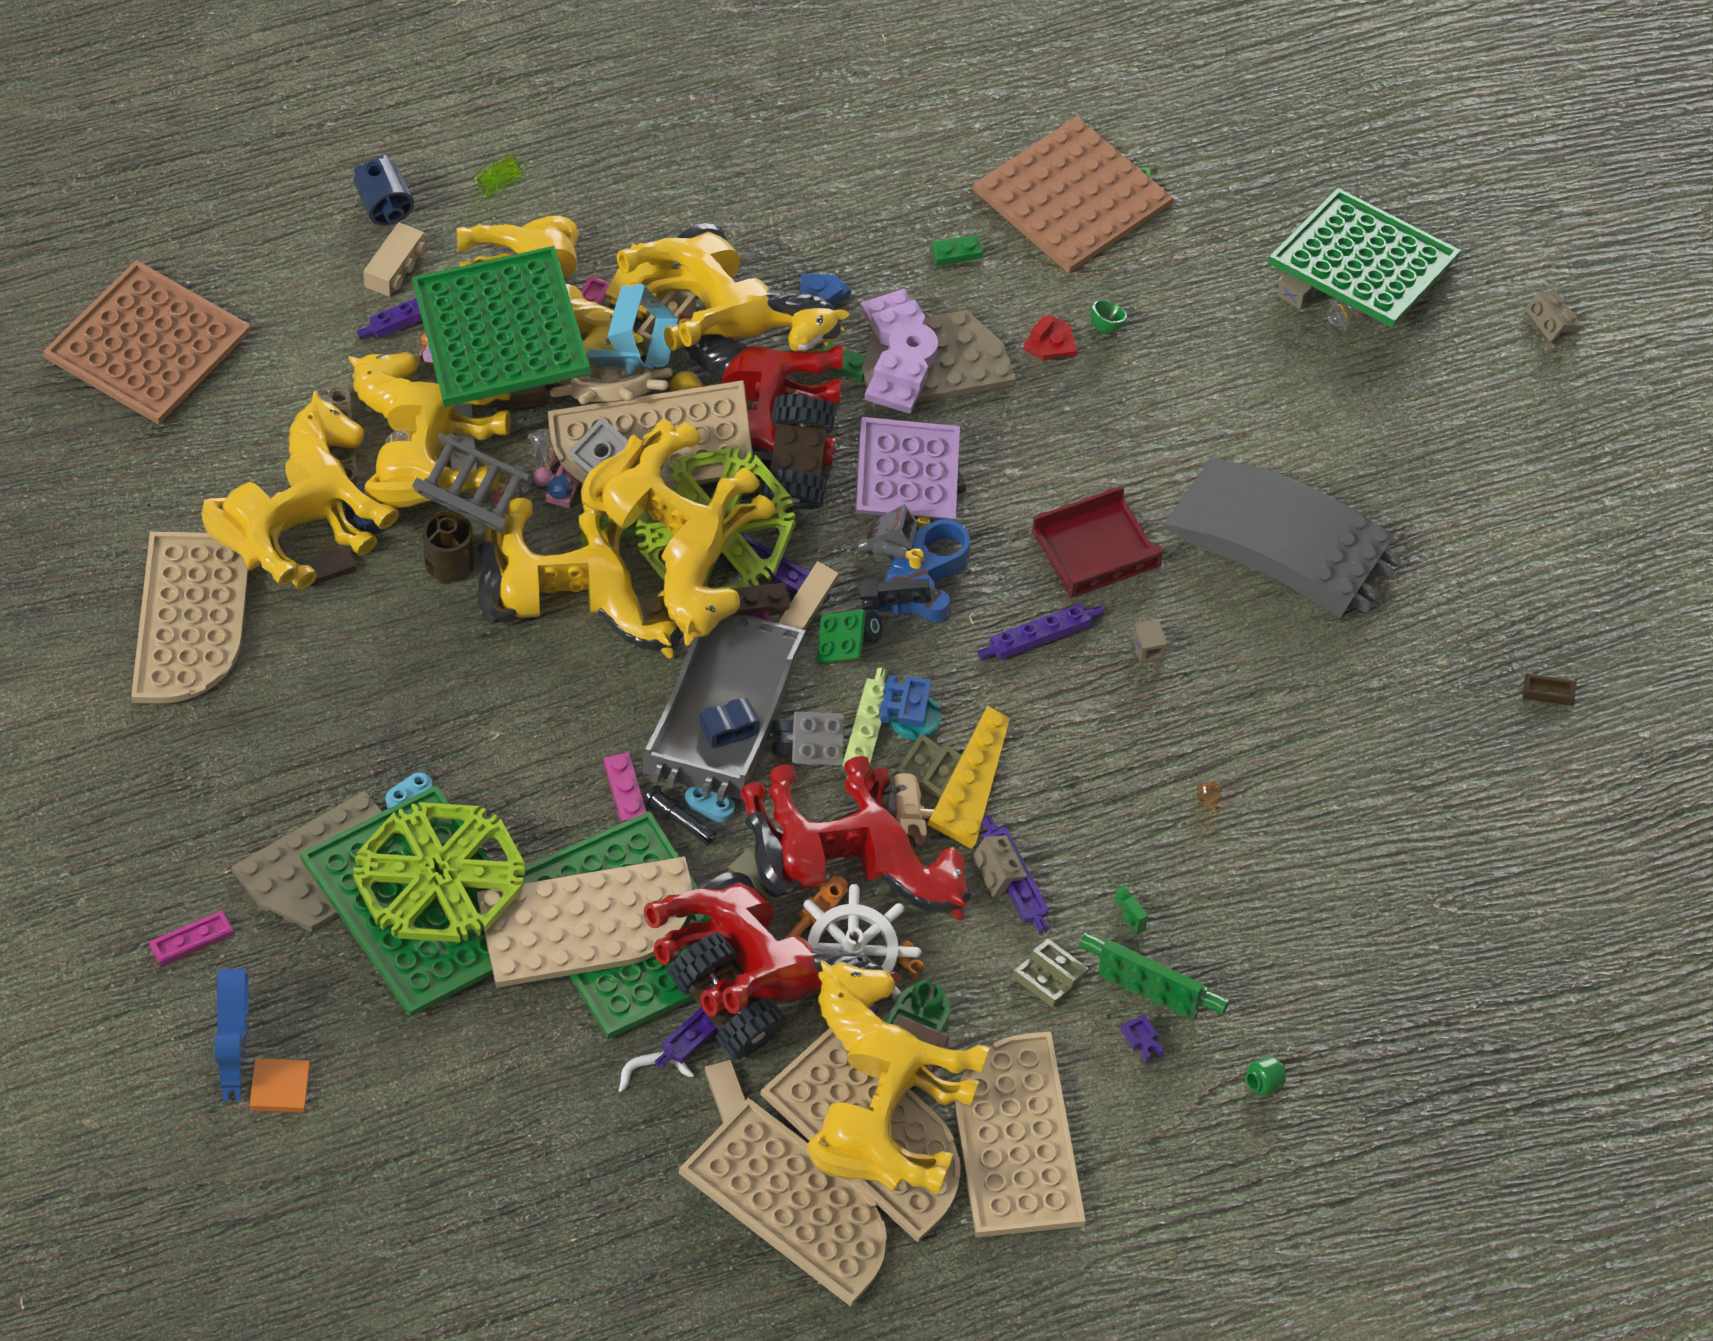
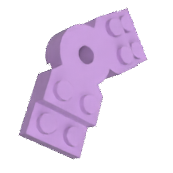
M901 289L860 303V310L880 344L889 346V350L881 353L874 368L873 378L865 392V400L911 414L927 380L928 368L936 361L938 339L935 332L925 325V315L916 300H911L906 290Z

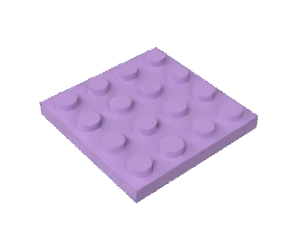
M862 417L860 420L856 513L883 516L905 504L915 519L928 517L930 520L955 521L960 426Z

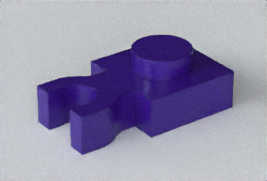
M1145 1014L1121 1024V1031L1133 1050L1138 1048L1142 1050V1059L1146 1064L1151 1061V1055L1148 1053L1150 1051L1156 1052L1159 1058L1164 1056L1165 1050L1159 1043L1155 1042L1158 1034Z

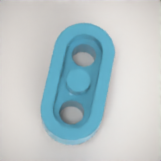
M414 773L394 786L386 794L387 808L389 809L433 787L431 777L425 773Z
M693 786L686 791L685 805L690 811L716 822H727L734 816L735 804L730 797L726 796L724 801L717 800V793L711 792L708 797L702 796V789Z

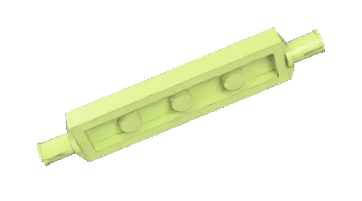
M878 668L875 679L867 678L843 759V767L847 760L856 756L868 757L869 763L871 761L881 726L879 707L885 696L883 688L887 674L886 669L883 670L881 675L882 668Z

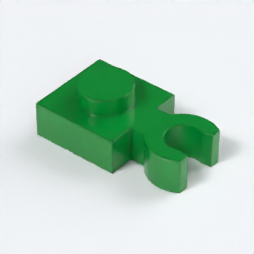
M1124 885L1116 888L1115 893L1117 895L1114 896V900L1123 909L1122 917L1126 925L1131 926L1136 934L1146 930L1148 918L1146 912L1136 898L1130 896L1128 889Z

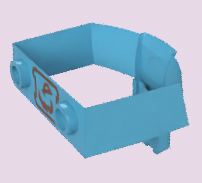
M642 284L622 286L608 333V338L616 350H588V359L598 368L608 366L625 367L627 374L633 373L635 368L638 367L653 369V367L665 366L669 362L671 350L667 347L664 340L665 327L676 326L678 318L670 311L669 307L662 304L649 291L647 286ZM640 303L656 318L645 364L640 359V353L632 332Z

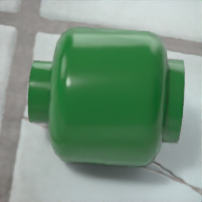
M1271 1056L1257 1060L1247 1068L1245 1076L1247 1086L1251 1091L1261 1096L1275 1092L1285 1085L1286 1069L1282 1063Z

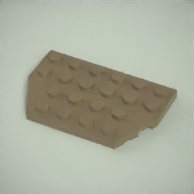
M963 310L925 317V325L935 332L938 339L937 358L935 363L928 368L927 380L916 403L1015 385L1016 378L1003 342L971 313ZM873 330L862 367L866 388H868L873 378L874 368L881 353L889 350V346L880 344ZM871 402L874 411L889 409V407Z
M364 790L231 867L232 873L261 909L267 912L270 910L283 916L284 920L297 923L300 927L313 932L339 917V914L300 860V853L382 811Z

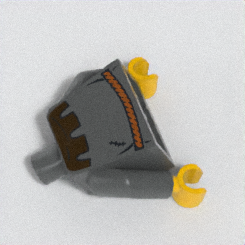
M905 504L872 521L869 525L867 536L858 540V547L863 554L872 551L878 559L894 556L903 560L905 557L909 559L910 567L914 569L921 568V562H924L923 552L920 549L907 550L912 548L916 528L918 531L920 528L930 524V519L928 517L915 519Z

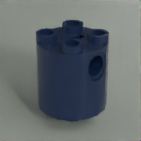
M381 155L377 159L371 160L366 164H360L354 169V186L373 223L380 226H389L402 221L411 213L414 207V199L398 165L393 160H390L389 156Z

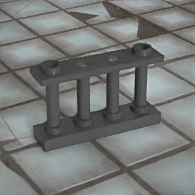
M440 433L438 439L445 447L429 477L425 478L424 481L416 477L412 485L414 491L505 535L509 524L505 519L504 513L520 483L531 486L533 481L530 475H528L529 471L518 465H515L513 468L466 446L455 435L448 434V436ZM455 450L467 456L451 488H447L445 491L438 488L439 484L437 482ZM478 461L488 466L489 469L473 499L466 501L460 498L461 495L459 493L474 464ZM498 472L512 477L496 509H492L491 512L483 509L482 502Z

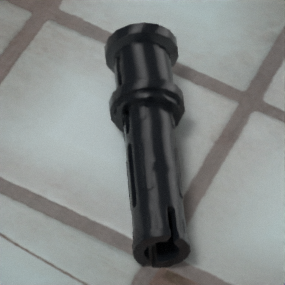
M659 785L654 786L648 792L644 799V804L652 806L661 812V816L664 819L671 818L705 845H709L715 839L714 836L717 834L715 830L681 807L678 799L675 797L671 798L662 792V788Z

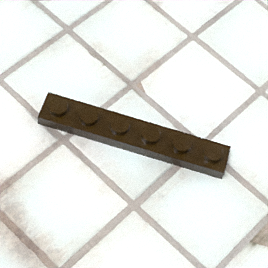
M785 583L732 588L739 594L740 607L731 616L789 610L791 605ZM664 596L638 599L637 608L642 626L664 621H674L669 617L668 609L664 603Z

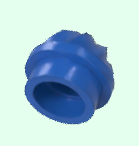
M564 474L558 477L557 475L553 476V479L548 483V494L555 499L567 498L568 494L573 492Z

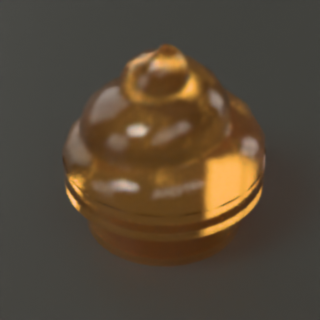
M1211 781L1197 787L1198 793L1196 795L1198 800L1204 802L1206 806H1211V808L1215 809L1222 795L1221 786H1218L1216 781Z

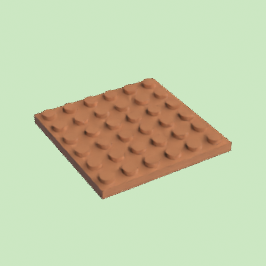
M1078 116L973 184V191L1068 273H1071L1173 204V197Z
M136 260L43 351V356L60 368L159 425L251 332V325Z

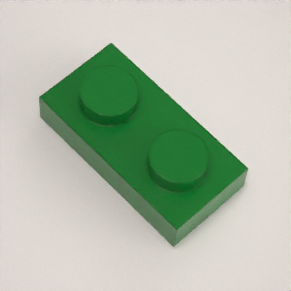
M977 234L931 242L930 248L936 266L983 258V251Z
M830 343L828 346H825L823 351L829 350L835 344ZM844 348L842 370L831 367L829 369L863 381L864 372L862 367L865 355Z

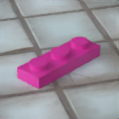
M629 752L604 757L605 770L621 823L646 813Z

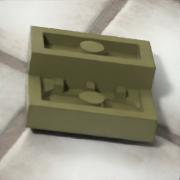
M921 733L896 769L894 775L902 773L912 774L917 778L921 791L940 798L962 755L947 744L943 748Z
M1047 939L1032 950L1029 959L1014 969L1012 978L1053 1008L1084 978L1089 968L1050 939Z

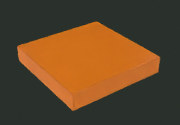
M255 1058L250 1110L305 1113L310 1061Z

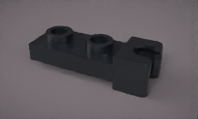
M929 578L878 583L877 579H870L859 582L862 610L880 609V605L886 604L897 605L899 603L931 601Z

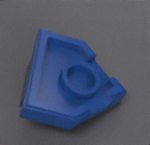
M801 273L800 293L819 296L832 306H835L851 294V288L836 275Z

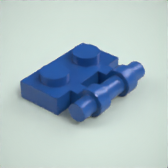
M894 675L889 676L883 688L884 700L880 703L879 712L881 713L880 721L888 723L891 715L896 714L898 715L897 723L923 727L931 680L906 676L905 684L898 683V677ZM897 695L902 696L901 703L894 702V698Z

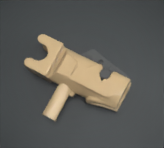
M897 774L894 776L890 786L887 809L896 815V820L905 832L914 838L915 845L921 846L927 835L926 823L922 819H930L934 809H924V806L920 805L922 795L917 778L914 775Z

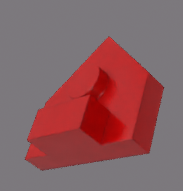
M1051 314L1047 317L1043 315L1031 329L1030 337L1023 344V350L1043 361L1052 360L1053 357L1077 356V349L1070 325Z

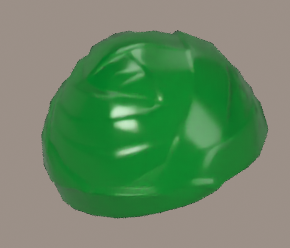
M1098 300L1090 308L1091 324L1099 332L1105 334L1116 333L1126 324L1127 313L1122 307L1113 302Z

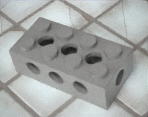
M601 417L567 454L582 470L589 474L602 461L624 450L628 440ZM661 470L660 476L665 485L675 491L678 488L677 485ZM645 510L638 519L644 524L651 516Z

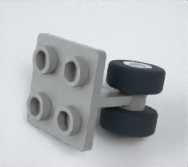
M794 712V720L775 719L773 721V731L781 732L780 742L772 744L774 755L792 756V762L797 764L842 765L844 714Z

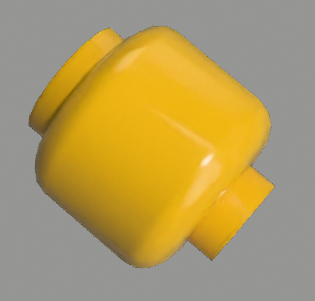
M690 371L677 373L669 384L670 392L703 387L698 376Z

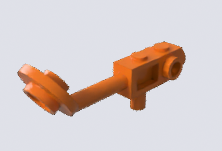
M833 876L827 882L824 881L823 885L818 887L819 891L814 897L811 896L809 900H812L825 913L834 908L849 891L847 888L848 883L841 876ZM805 907L798 914L801 920L784 939L795 936L800 937L809 926L812 928L817 921Z

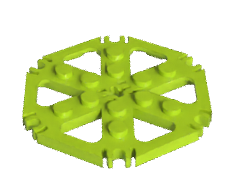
M733 447L676 458L682 467H679L676 462L672 461L671 465L674 467V472L667 474L678 487L674 492L706 506L710 504L712 499L709 498L692 477L693 470L701 466L716 463L724 464L725 467L719 481L722 478H734L735 474L742 468L748 469L754 475L760 476L774 492V498L770 501L775 506L776 513L766 520L749 521L738 529L724 544L722 553L741 574V580L738 584L721 587L730 589L751 587V582L754 586H760L758 583L760 576H765L770 581L771 575L767 572V569L771 570L775 576L796 524L794 512L785 513L788 507L794 506L792 500H787L792 499L788 492L756 455L753 460V454L748 452L747 457L742 460L740 459L741 450L739 448L734 449ZM743 493L735 496L728 502L723 520L731 513L733 507L739 504ZM652 517L644 524L638 520L636 535L638 537L646 536L645 542L638 543V547L641 549L639 551L665 581L666 567L660 561L659 553L666 548L674 535L662 522L655 523ZM771 527L778 528L780 535L773 553L768 559H761L741 536V533ZM714 565L708 570L703 587H708L707 582Z
M418 802L421 811L418 810L417 805L412 804L413 813L405 814L401 808L399 809V819L394 811L357 852L355 857L356 865H362L363 867L353 868L354 881L377 926L380 923L381 929L384 930L388 925H394L391 928L392 935H398V938L450 942H461L458 933H461L463 940H468V930H475L478 936L481 935L480 925L486 932L521 893L524 886L523 878L515 876H525V863L501 818L497 822V815L494 814L490 819H484L487 816L486 809H480V806ZM435 818L463 820V825L442 847L429 822ZM401 833L407 839L415 856L377 854V851L393 834ZM496 839L505 852L508 861L471 860L470 858L487 840ZM435 864L437 868L444 871V880L438 872H435ZM376 882L408 884L387 908H382L371 890V886ZM464 887L498 889L502 891L503 895L489 912L478 914ZM437 897L450 921V926L444 930L416 928L413 922Z

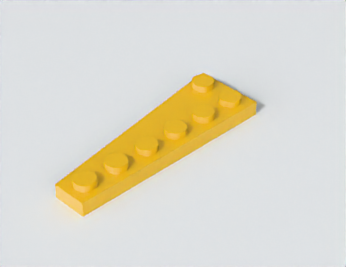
M989 706L984 710L927 823L930 827L970 849L977 842L1010 720L1009 717Z

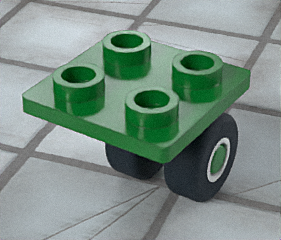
M854 610L822 615L817 662L825 664L860 659L863 640L865 642L877 641L882 635L883 625L878 613L875 611Z

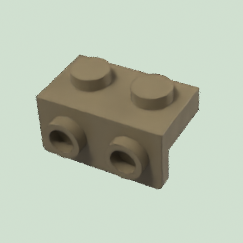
M1537 292L1525 308L1549 341H1555L1561 332L1577 333L1582 327L1577 319V315L1567 307L1563 297L1556 292Z
M1005 835L985 837L972 856L993 898L1002 897L1012 881L1024 880L1027 876L1011 843Z

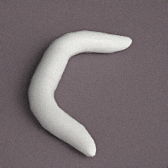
M664 1052L639 1056L627 1062L621 1072L619 1092L627 1088L631 1073L636 1068L655 1064V1060ZM673 1059L669 1062L674 1064L687 1077L694 1076L685 1062L680 1064Z

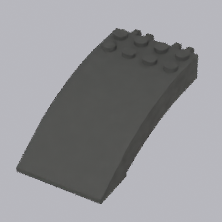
M1214 457L1209 459L1163 525V527L1202 552L1209 551L1274 578L1338 618L1342 617L1349 604L1360 609V611L1368 612L1372 606L1370 601L1377 600L1379 594L1377 590L1366 584L1365 580L1372 570L1380 575L1391 578L1394 574L1392 567H1398L1402 561L1400 556L1387 548L1395 535L1349 506L1310 486L1259 467Z
M744 614L729 616L718 622L716 627L707 636L693 638L670 699L645 748L643 773L652 775V782L656 784L663 778L667 779V787L674 788L676 782L702 789V796L708 797L711 792L717 793V800L724 801L726 796L742 800L741 789L750 783L773 730V721L777 719L788 689L806 630ZM748 698L760 721L759 733L747 739L735 740L725 746L712 748L700 726V713L711 706H725L733 699Z

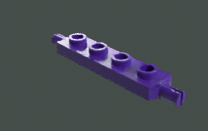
M417 298L369 317L370 326L357 330L360 340L373 334L377 338H381L421 321L422 317Z
M741 533V536L761 559H768L772 555L773 551ZM784 557L781 559L775 576L771 570L767 569V572L771 575V581L776 584L785 583L786 589L795 595L810 573ZM830 592L828 593V595H827V597L825 598L824 602H828V600L830 599V597H831V593H830Z
M1077 604L990 637V646L977 650L980 660L993 655L1002 660L1091 627L1093 618L1104 615L1103 607L1098 605L1087 610L1081 604Z
M988 816V819L984 817L982 823L987 832L982 835V841L985 837L1007 836L1027 875L1024 880L1012 881L1007 888L1024 923L1034 922L1039 934H1043V931L1044 933L1048 932L1049 927L1044 917L1048 916L1049 909L1007 827L998 828L992 816Z
M702 1008L697 1010L662 1042L664 1053L655 1060V1064L660 1069H663L672 1059L682 1064L719 1031Z

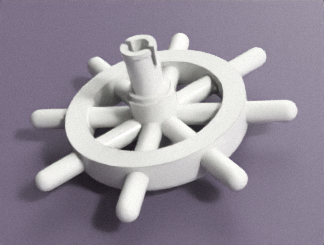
M852 884L849 887V904L834 907L825 913L812 900L808 899L804 902L805 909L817 920L808 938V943L812 948H817L820 951L829 950L832 952L854 953L859 956H886L881 967L887 972L894 970L897 957L917 958L922 953L918 947L898 946L896 933L890 923L904 911V906L896 904L887 913L882 915L870 907L859 905L860 888L857 884ZM848 919V931L846 935L839 929L835 922ZM859 920L866 921L872 926L862 933L859 929ZM827 930L838 943H819V940L824 931ZM879 933L882 934L886 946L866 945ZM896 986L891 997L897 1000L901 994V991Z

